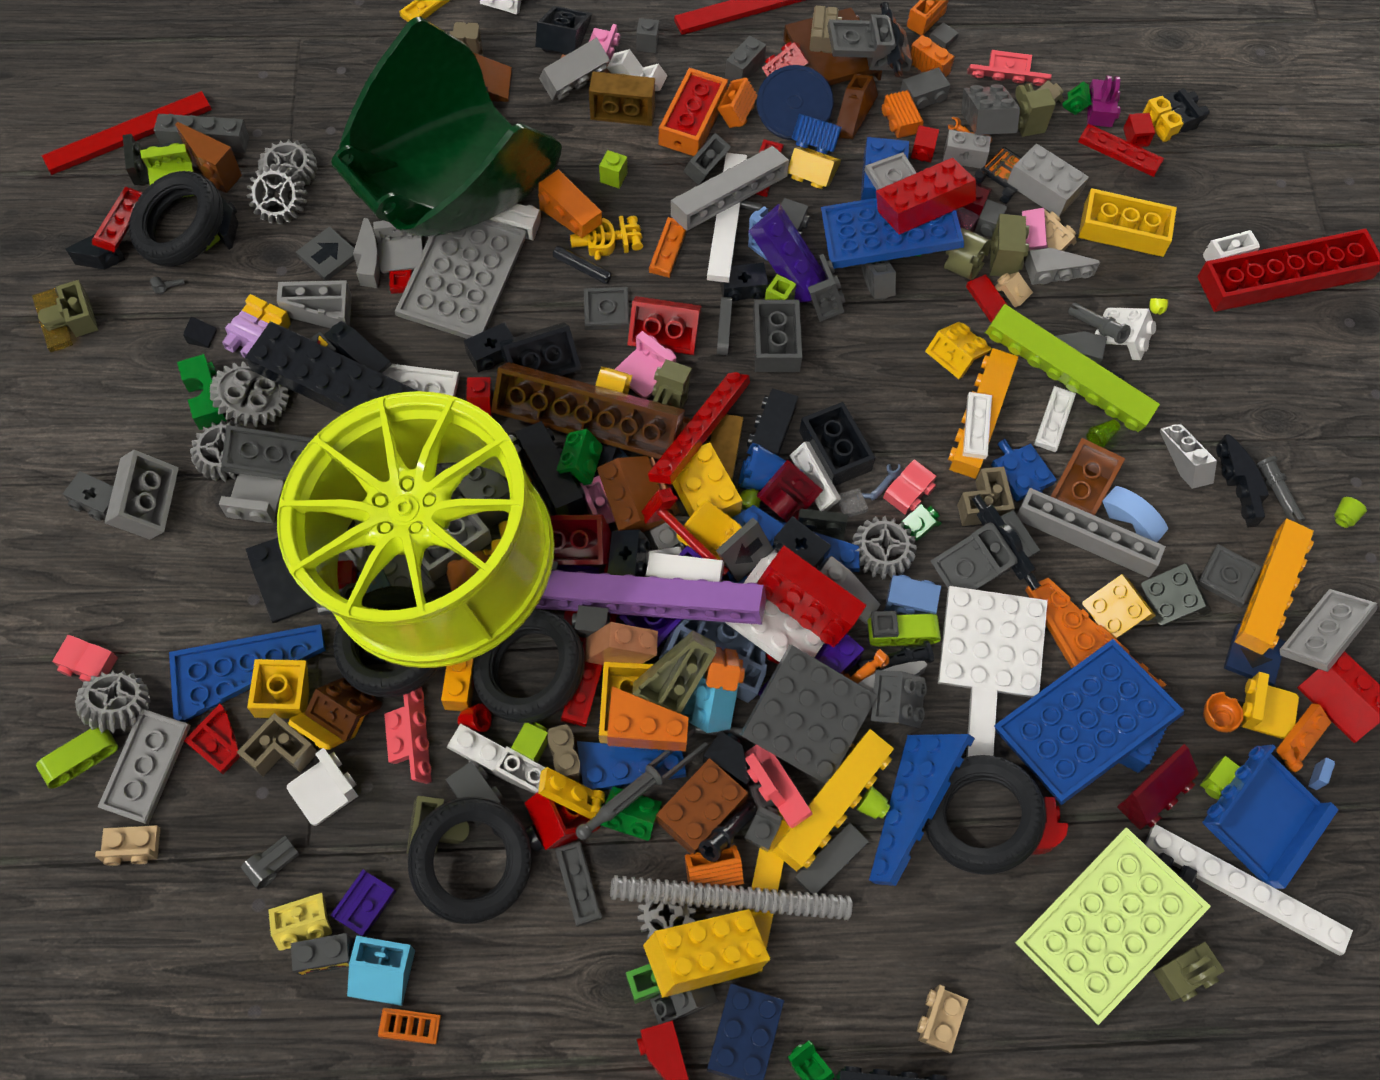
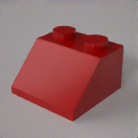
M538 792L525 802L545 850L564 846L578 840L576 828L591 820L538 794ZM599 825L596 829H594L592 832H595V831H597L598 829H600V828H601L600 825Z

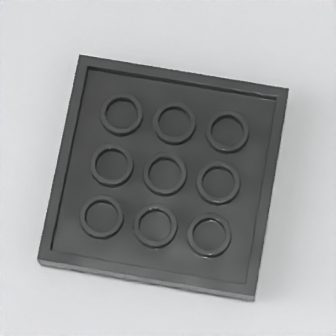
M789 645L739 735L826 784L839 768L878 695L795 646Z

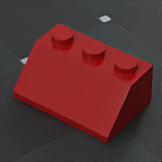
M635 296L632 301L627 345L636 346V336L643 331L648 336L651 335L656 338L658 343L665 349L668 348L672 352L694 355L702 306Z
M1345 651L1328 672L1317 669L1297 687L1313 704L1321 705L1328 718L1353 743L1357 742L1380 723V684Z

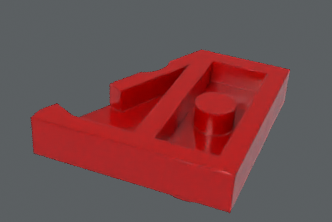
M221 704L184 740L222 774L240 758L237 753L239 746L226 709Z

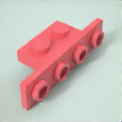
M997 50L991 51L989 66L970 64L967 74H972L974 78H984V76L992 77L996 81L1011 79L1014 83H1024L1026 81L1033 82V85L1042 86L1047 80L1050 81L1052 74L1030 72L1032 55Z
M422 687L403 695L404 707L385 713L384 716L388 762L397 764L409 759L411 779L427 784L431 782V765L426 730L427 719L424 710V693Z
M758 745L753 746L744 753L745 760L750 766L747 770L748 774L755 784L758 781L761 784V787L758 788L759 792L766 802L772 800L790 828H794L812 815V811L774 754Z

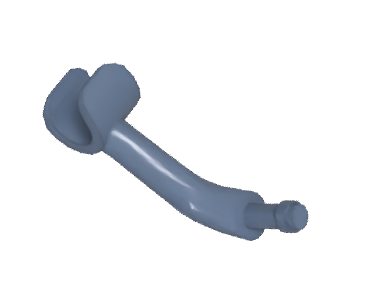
M888 464L887 477L871 494L862 493L860 498H871L872 501L877 499L889 484L901 475L902 469L900 464H898V468L895 471H892L891 465Z

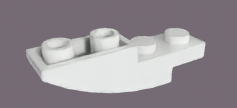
M462 724L458 726L447 745L448 749L468 759L469 762L472 761L477 767L481 765L484 771L535 794L538 792L540 774L545 767L509 747H502Z

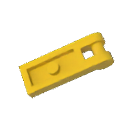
M548 767L541 771L538 794L589 819L596 816L605 801V793L603 791L592 790Z

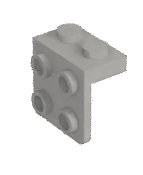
M384 220L373 222L378 243L380 271L382 273H389V271L414 270L423 251L422 236L398 230L390 222Z
M239 474L236 478L231 497L221 496L219 506L228 518L273 524L284 482L281 479Z

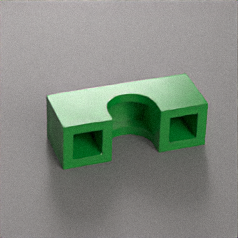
M205 354L177 362L181 379L188 392L203 390L197 397L188 399L192 418L198 429L202 430L203 426L206 428L211 427L212 422L216 425L220 424L221 420L227 422L225 413L218 414L219 407H213V400H210V384H212L213 375H217L213 361L208 362Z

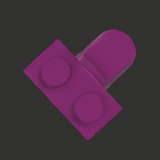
M1106 75L1105 80L1092 79L1089 87L1092 104L1087 107V125L1112 127L1115 119L1119 118L1121 109L1118 106L1120 98L1119 76H1115L1113 80L1109 75Z

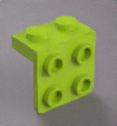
M173 143L165 147L152 146L140 150L141 158L148 170L150 185L157 179L172 172H193L191 155L185 144Z

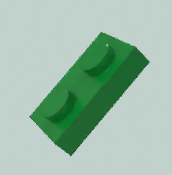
M588 429L568 433L557 471L559 473L571 472L583 485L592 484L603 445Z
M613 786L606 803L623 789ZM641 795L612 820L602 823L601 826L649 841L656 821V814L660 811L662 802Z

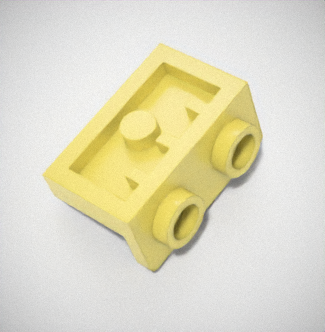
M322 893L269 909L271 937L280 951L290 949L291 943L321 938L332 934V928L327 919L325 898Z

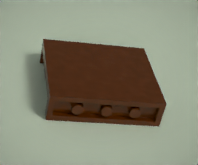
M852 7L838 11V17H842V20H860ZM813 18L785 25L783 37L785 44L788 42L799 43L801 51L809 61L806 67L820 73L829 85L851 80L854 74L870 75L874 73L877 80H881L883 70H869L867 57H833L832 53L810 51Z

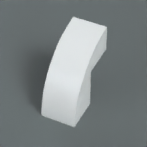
M630 49L614 53L607 66V69L613 74L655 78V91L661 90L667 78V74L659 63L642 67Z

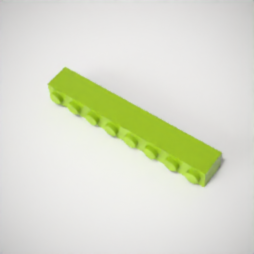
M1006 304L1003 305L985 332L992 341L1003 344L1012 354L1020 355L1031 366L1040 368L1046 372L1049 378L1060 381L1066 385L1069 391L1080 394L1089 404L1097 405L1108 416L1123 422L1130 430L1139 432L1146 427L1160 405Z

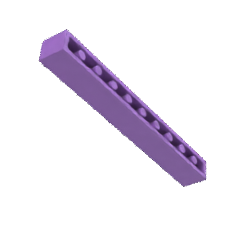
M553 570L551 571L546 589L535 608L578 611V605L608 608L610 614L762 625L766 594L764 585L752 582L743 584L731 581L713 582L704 579H667L656 576L636 577L630 574L621 576L608 573L591 574L582 571L575 573Z

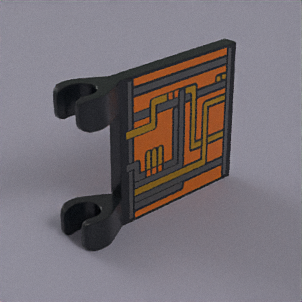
M1003 147L983 168L975 172L976 183L981 184L988 176L1003 186L1005 189L999 200L1007 204L1018 190L1007 183L1013 166L1021 157Z

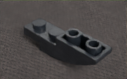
M1226 434L1216 448L1217 456L1220 457L1222 463V476L1226 479L1227 486H1236V495L1240 498L1242 505L1241 515L1246 521L1247 528L1257 527L1265 518L1262 503L1269 496L1268 490L1253 459L1230 434Z

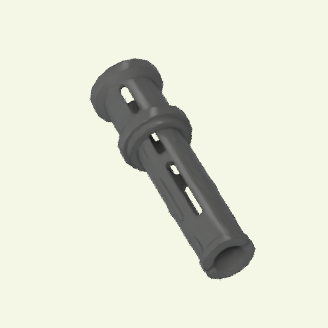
M1077 302L1072 304L1076 309L1069 308L1068 314L1097 328L1101 335L1114 338V341L1118 344L1124 343L1130 335V326L1116 322V319L1113 317H1103Z
M1276 456L1268 457L1257 463V468L1262 471L1266 479V486L1273 489L1287 518L1297 523L1294 517L1296 515L1300 523L1303 522L1305 517L1285 483L1287 476L1285 473H1281L1276 463Z

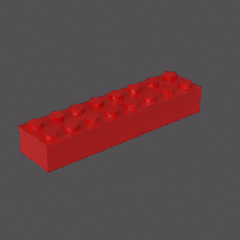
M1361 229L1206 261L1197 277L1213 311L1217 312L1374 279L1380 271V252L1367 229Z

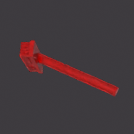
M671 488L658 490L641 511L645 518V524L663 519L702 558L718 560L668 511L678 500ZM725 565L723 568L722 576H724L729 571V569Z

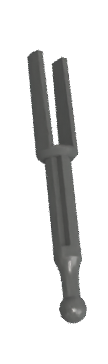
M694 729L687 733V740L695 735ZM704 742L661 777L654 767L674 752L672 750H665L645 766V773L602 806L594 818L586 824L579 825L576 828V836L581 840L589 838L591 832L599 825L612 820L654 785H662L708 747V744Z

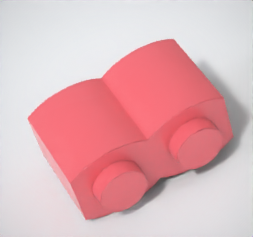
M914 459L888 487L883 498L906 515L910 510L913 512L922 503L920 498L924 494L927 496L931 494L936 487L934 481L937 476Z
M67 635L52 662L58 666V672L69 677L72 674L80 676L79 679L81 681L90 682L91 676L100 677L101 672L109 674L118 657L105 648Z

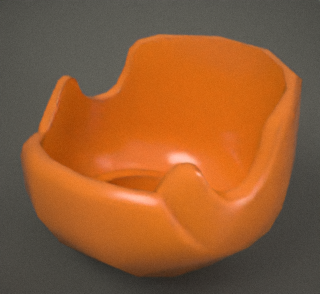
M1218 692L1212 694L1206 701L1203 717L1205 722L1214 730L1228 733L1236 730L1242 723L1243 709L1236 698L1226 696L1225 692Z

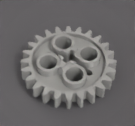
M242 361L240 367L235 363H232V369L224 366L223 372L218 370L217 376L212 378L210 400H213V407H219L218 414L226 413V420L232 417L235 418V424L241 420L244 422V426L252 422L257 427L258 421L267 425V419L275 422L276 416L281 417L282 411L286 410L289 395H287L288 388L251 371L244 361ZM253 381H256L254 384V390H251V385ZM248 397V402L246 406L242 407L244 405L245 398Z

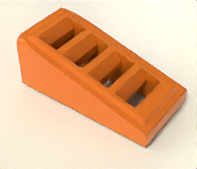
M383 1008L378 1037L381 1039L436 1045L441 1015ZM391 1016L396 1017L393 1032H389ZM403 1018H408L405 1034L400 1033ZM414 1019H419L417 1035H412ZM426 1020L431 1021L428 1037L423 1036Z

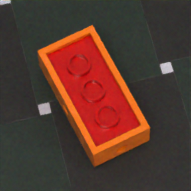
M689 68L659 126V145L695 156L703 147L719 114L717 107L727 90L728 79Z

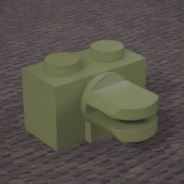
M1031 83L1025 84V86L1018 85L1015 96L1020 107L1018 129L1022 137L1045 133L1056 105L1049 88L1034 91Z
M79 280L56 286L59 298H56L57 304L43 308L38 313V319L48 331L67 325L76 337L98 331L89 296Z
M666 359L662 367L657 368L654 375V380L657 382L652 391V395L655 396L653 401L682 409L688 398L692 368Z
M424 796L416 797L413 805L406 854L409 852L412 838L421 822L434 809L444 804V799ZM467 821L450 828L441 837L439 842L462 843L469 833Z
M1203 942L1154 970L1153 973L1171 1001L1181 998L1185 1002L1197 995L1195 989L1203 985L1206 989L1219 982L1217 976L1223 973L1224 969L1207 943Z

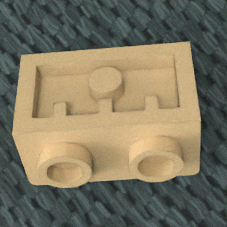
M1045 210L1047 247L1064 251L1070 244L1075 245L1077 243L1076 232L1069 225L1064 227L1060 223L1061 219L1053 211L1049 213Z
M160 827L103 828L101 851H96L95 857L107 866H118L121 864V861H131L132 864H147L148 860H157Z
M938 985L935 990L931 989L925 1005L929 1006L926 1017L922 1015L917 1027V1032L921 1033L918 1041L946 1053H952L968 999L945 990V986Z

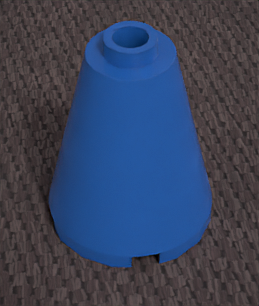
M752 443L747 451V454H750V456L743 461L738 480L740 485L738 487L762 490L786 460L759 444Z

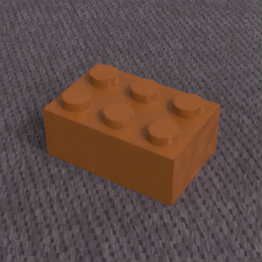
M709 758L656 814V823L690 854L700 852L699 844L704 839L711 837L712 830L723 826L747 801L748 792Z

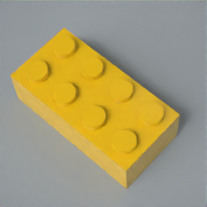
M1091 188L1084 204L1078 238L1163 257L1172 242L1177 207Z
M750 909L654 931L643 945L662 998L758 973L770 961Z

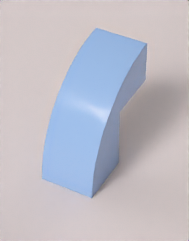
M1115 486L1102 501L1109 518L1133 524L1138 535L1158 542L1168 530L1167 524L1157 510L1142 497L1130 490Z

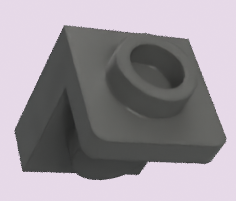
M759 806L744 840L768 852L781 826L783 817L779 816L780 813L772 807L766 806L763 808Z

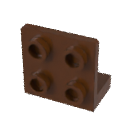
M340 678L315 689L304 715L343 741L351 739L360 718L381 708L382 702L377 700L375 696L357 690L345 678Z

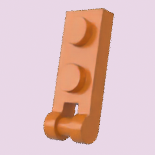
M1311 704L1276 750L1280 758L1285 760V765L1290 772H1297L1303 767L1302 761L1332 723L1319 704Z

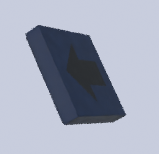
M1238 623L1234 629L1224 669L1250 679L1258 672L1269 674L1268 685L1273 686L1276 682L1282 659L1280 648L1286 641L1279 639L1273 649L1269 648L1261 655L1234 642L1241 626Z

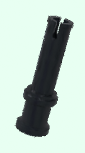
M923 641L921 645L913 647L903 646L901 651L887 654L890 659L889 664L884 668L878 667L876 670H884L908 662L928 661L931 663L934 661L931 644L929 641ZM874 657L857 661V669L859 670L868 661H873Z
M746 801L723 826L712 830L709 839H704L699 844V851L705 859L716 862L721 857V852L732 846L737 833L756 815L758 809L756 805L750 811L748 810L753 802Z

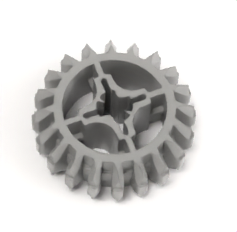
M289 139L286 143H283L280 140L279 144L275 145L272 143V148H265V153L260 154L258 169L263 173V166H267L270 169L271 164H276L277 167L282 164L286 166V170L292 168L294 170L293 174L297 173L300 175L298 181H303L305 185H310L311 180L315 179V173H317V161L313 152L305 143L300 144L298 140L292 143ZM274 177L270 181L278 185L280 182L284 183L286 179L284 177Z
M271 164L270 169L267 166H263V173L259 170L255 171L258 178H250L254 184L253 186L248 185L247 189L252 190V193L246 195L247 198L253 199L249 206L256 207L254 213L256 215L261 214L260 219L264 221L268 219L271 224H274L275 221L278 224H283L284 220L290 223L291 216L298 218L296 210L303 211L304 208L300 206V203L307 202L306 199L302 198V195H306L307 191L300 189L305 185L303 181H298L300 175L297 173L293 174L294 170L292 168L286 170V166L282 164L279 167L276 164ZM284 177L286 181L275 185L270 179ZM263 188H265V189H266V195H265V197L262 199V191H263ZM275 190L280 191V193H278L280 194V199L274 197ZM292 190V199L290 202L288 199V193ZM277 203L285 208L279 212H272L268 209Z
M221 420L219 425L212 422V427L209 429L203 426L204 432L202 434L196 433L198 440H192L193 448L190 449L191 460L196 465L195 468L207 479L211 477L217 481L221 477L226 482L227 478L231 476L235 480L237 473L221 471L226 431L225 421ZM232 420L227 424L229 426L243 427L240 423L236 425ZM207 459H212L213 461L216 460L219 461V463H213L208 461Z
M875 516L872 522L866 520L863 526L860 525L857 533L853 535L854 542L852 544L859 546L855 551H859V566L864 565V573L870 570L872 571V577H875L877 573L881 574L883 580L886 574L892 578L896 573L902 575L905 569L908 570L911 562L915 559L914 553L917 550V545H914L915 536H910L911 528L904 530V522L898 525L895 518L890 522L887 521L886 516L882 517L881 521ZM880 534V537L878 538H872L871 540H867L869 537L873 535ZM882 542L883 546H885L887 549L886 553H884V549L882 548ZM897 554L901 555L895 560L888 561L889 557L896 556Z
M112 670L111 674L101 672L100 677L91 676L90 682L83 681L82 688H79L77 692L75 706L77 715L81 718L84 725H89L91 730L99 727L101 733L106 729H110L114 733L115 729L121 728L125 731L126 726L133 727L136 723L137 715L143 714L144 711L142 709H149L150 695L148 687L144 684L142 678H136L134 673L127 675L124 670L119 674Z

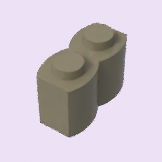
M565 724L549 728L548 743L551 755L554 758L555 771L579 782L581 780V766L575 751L574 737L570 727Z

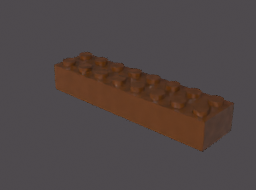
M510 362L498 367L491 409L492 413L531 424L542 421L546 428L549 427L550 429L567 434L588 429L600 443L657 459L661 458L681 433L685 410Z

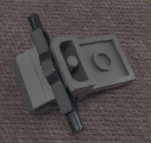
M888 2L881 3L882 14H871L869 21L829 19L827 28L833 57H867L869 70L894 71L896 77L902 76L903 71L910 70L912 58L906 31L896 22L895 14L889 9Z
M978 494L971 500L980 511L977 517L983 526L971 533L972 535L931 560V563L947 587L954 586L977 590L1010 570L1014 571L1019 580L1025 579L1032 591L1041 586L1033 575L1036 569L1029 560L1038 554L1040 549L1014 510L1000 516L993 505L987 506L981 494Z

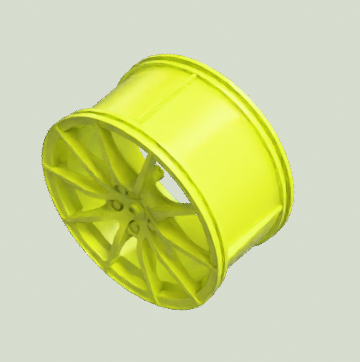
M423 391L402 392L372 399L343 413L323 428L298 456L288 474L279 500L277 514L279 546L286 566L297 584L318 604L331 611L343 630L359 646L374 656L393 664L406 667L437 668L462 663L488 652L509 638L531 615L539 603L551 575L555 546L551 519L542 498L531 484L522 466L515 446L500 424L488 413L463 399L451 395ZM456 463L435 477L437 464ZM477 466L488 468L506 477L510 492V499L451 500V496L463 478ZM483 511H505L509 513L505 531L486 563L482 562L457 542L446 530L450 526L451 521ZM353 519L363 522L347 531ZM373 545L375 548L369 555L349 600L343 598L340 595L337 577L339 554L349 549ZM436 545L448 548L479 569L469 580L454 591L426 603L422 586L421 564L424 551L428 547ZM396 555H405L417 606L401 610H378L364 607L362 605L363 596L374 578Z

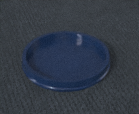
M802 65L784 66L772 72L761 84L757 94L758 114L764 126L772 134L782 139L793 140L792 135L799 113L828 122L833 110V93L826 79L814 69Z

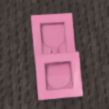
M1039 208L1022 211V216H1026V225L1029 226V235L1026 239V243H1029V250L1048 248L1045 209Z

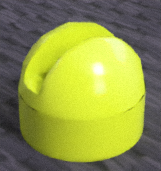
M1150 299V311L1153 314H1163L1167 310L1168 300Z

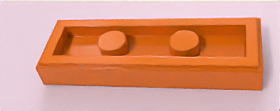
M667 218L649 266V273L668 278L671 276L687 232L673 218Z

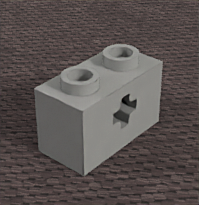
M949 130L944 147L943 161L954 158L961 166L983 168L988 158L991 136Z

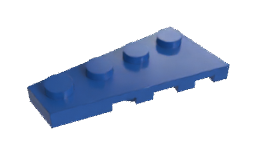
M577 741L583 785L592 790L601 791L612 789L613 786L617 788L627 787L645 773V766L665 750L608 746L606 743ZM674 751L654 767L661 777L683 760L682 751ZM685 766L668 780L686 777Z

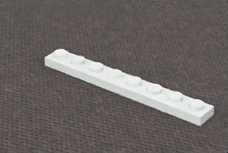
M1156 824L1151 827L1144 844L1157 856L1160 853L1171 856L1174 859L1173 866L1179 869L1184 865L1197 871L1196 878L1339 956L1345 953L1353 930Z

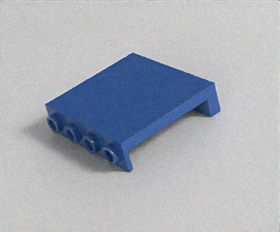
M1273 744L1256 746L1249 752V758L1245 764L1236 770L1233 781L1221 791L1222 796L1217 803L1208 809V815L1202 823L1260 881L1273 888L1285 889L1339 809L1332 802L1320 803L1271 754L1276 748Z

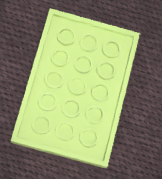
M1126 827L1023 933L1015 944L1099 1025L1211 906Z

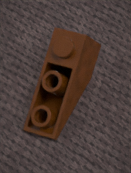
M854 74L848 84L836 124L842 127L838 138L853 140L875 102L878 92L873 76Z

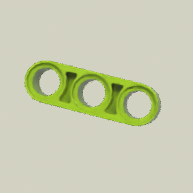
M935 614L897 615L899 635L898 637L873 638L871 618L867 620L871 646L921 645L923 641H929L930 644L941 641L938 616Z
M99 727L94 730L89 729L40 759L36 767L47 787L50 789L57 788L115 753L118 745L109 729H106L103 733H101Z

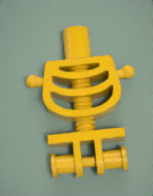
M619 216L620 231H614L611 222L602 218V224L585 237L581 238L576 234H571V248L588 246L589 255L594 256L595 260H600L601 256L611 255L615 249V240L618 239L622 240L624 253H629L628 243H632L633 250H641L643 244L641 243V228L637 224L638 218L637 216H629L627 218L628 225H625L623 216Z

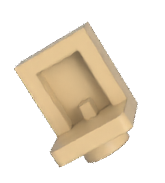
M1019 272L1002 275L997 280L998 284L995 286L997 291L1002 290L1014 307L1020 306L1033 293Z

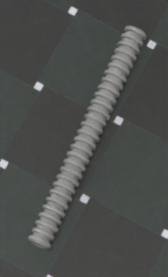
M614 875L610 887V897L612 900L620 898V901H624L625 898H628L631 902L633 899H637V902L645 900L646 903H650V901H654V904L662 901V904L670 902L671 905L679 903V906H683L686 903L689 907L695 904L696 907L703 905L704 908L712 906L713 909H717L720 906L721 909L728 907L729 910L737 908V911H742L744 908L745 910L750 909V911L753 909L754 912L761 910L762 913L770 911L771 914H775L778 911V914L786 912L787 915L794 913L795 916H800L802 913L805 917H808L810 914L811 917L819 915L820 918L827 916V918L832 919L835 916L836 919L843 917L844 920H849L853 908L850 896L843 898L842 895L834 897L833 894H829L827 897L824 893L818 896L817 893L810 895L809 892L802 894L801 891H796L794 894L793 891L785 893V890L777 892L776 889H772L770 892L767 888L761 891L760 888L752 890V887L744 889L743 886H739L736 889L733 885L730 888L727 885L719 887V884L711 886L710 883H706L703 886L702 883L694 885V882L686 884L685 881H681L679 884L676 880L669 883V880L661 882L660 879L652 881V878H648L645 881L642 877L635 880V877L627 879L626 876L618 878V875Z

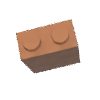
M610 622L586 637L585 662L604 665V662L642 664L657 656L658 631Z

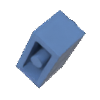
M893 575L889 584L884 611H896L897 614L902 615L936 614L941 586L927 580H913L906 575Z

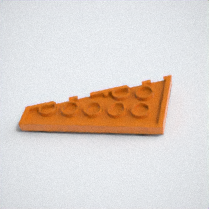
M1046 578L1039 581L1041 586L1033 591L1027 586L1025 591L1029 598L1048 600L1045 625L1071 669L1112 639L1129 654V650L1104 627L1098 626L1091 620L1089 614L1084 609L1080 610L1070 601V597L1051 579ZM1134 659L1162 688L1167 685L1161 679L1155 678L1148 671L1149 668L1146 665L1140 664Z

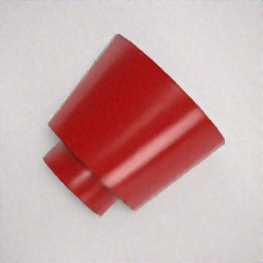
M477 704L464 709L458 716V725L462 724L475 732H486L491 726V713L484 704Z

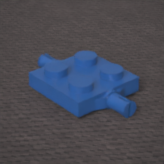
M1006 439L1001 440L997 444L1005 455L993 460L991 466H1004L1010 492L1016 502L1024 499L1029 488L1043 493L1042 491L1045 488L1054 485L1057 481L1031 444L1020 449H1012Z

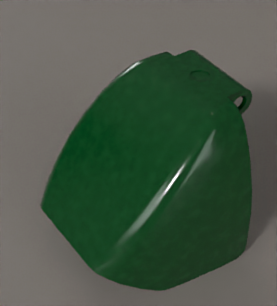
M415 17L405 25L364 84L345 126L339 150L332 157L331 164L377 218L390 222L396 229L403 232L427 237L466 229L510 209L531 194L538 187V183L547 178L559 163L562 145L554 137L522 123L512 126L494 107L485 86L482 70L472 50L465 43L424 18Z

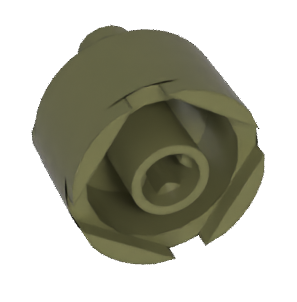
M961 228L964 248L947 250L946 255L949 257L945 262L944 268L966 279L973 280L984 265V262H982L984 256L989 254L991 240Z

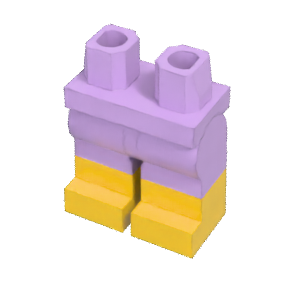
M251 294L245 300L246 305L239 315L235 316L231 323H228L225 327L227 336L222 342L225 349L232 353L239 346H242L243 348L240 352L244 358L270 321L286 329L291 325L287 311L270 303L268 304L266 301Z

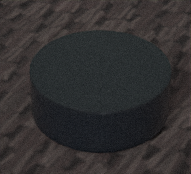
M534 824L525 828L531 848L536 852L543 849V843Z

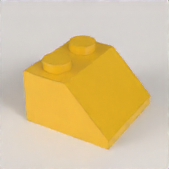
M796 147L788 166V174H791V178L796 181L803 182L805 179L811 181V186L823 189V186H830L841 159L809 148Z
M255 659L247 706L255 718H270L275 713L280 718L290 719L295 715L305 712L309 700L307 661Z

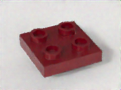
M787 459L757 494V497L788 522L792 516L798 520L799 510L808 509L823 490Z

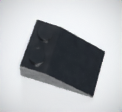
M553 6L537 22L535 47H539L545 52L558 51L564 55L573 52L581 47L592 18V13Z
M278 538L246 548L252 571L272 623L317 608L316 601L297 584L289 572L281 553Z

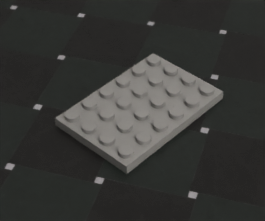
M488 219L466 229L444 235L429 236L395 309V315L466 339L486 331L527 237V232Z

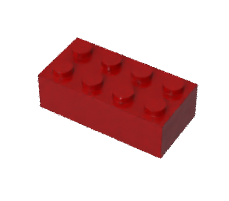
M954 158L947 159L876 190L878 212L900 235L975 202L976 179Z
M784 545L757 581V584L764 585L767 600L833 648L854 626L867 606Z

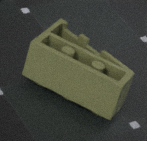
M692 630L633 682L632 694L681 714L717 653L715 641Z

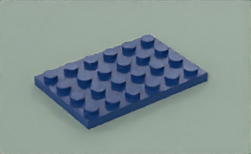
M877 198L821 207L829 260H831L834 269L964 248V239L956 210L899 235L878 212Z
M1112 639L999 721L994 727L995 731L1053 797L1063 805L1184 715V710Z

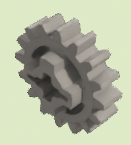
M654 901L638 906V910L644 914L637 916L639 922L645 923L640 927L641 932L649 931L647 939H649L654 931H657L651 923L658 924L663 929L673 927L677 921L684 919L682 925L695 922L689 916L694 915L696 910L689 908L686 903L683 906H675L667 902L666 907L669 914H674L670 916L669 926H667L664 916H661L664 910L662 901H660L656 909L651 911L649 910Z

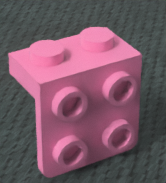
M642 331L636 336V350L614 370L632 375L630 389L643 399H647L652 395L654 385L657 382L654 380L657 368L662 367L666 359L676 362V356L670 349H665L661 346L656 338L651 335L648 336Z

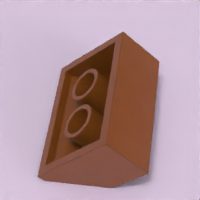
M648 456L617 458L597 467L619 531L639 529L643 533L665 523L661 519L660 521L645 524V518L641 512L654 494L661 490L659 483L649 481L648 473L653 466Z

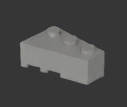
M347 280L278 282L277 303L279 308L287 311L289 318L330 329L340 321L350 326L352 295Z

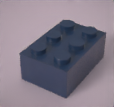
M730 984L706 1071L733 1080H764L784 1000Z

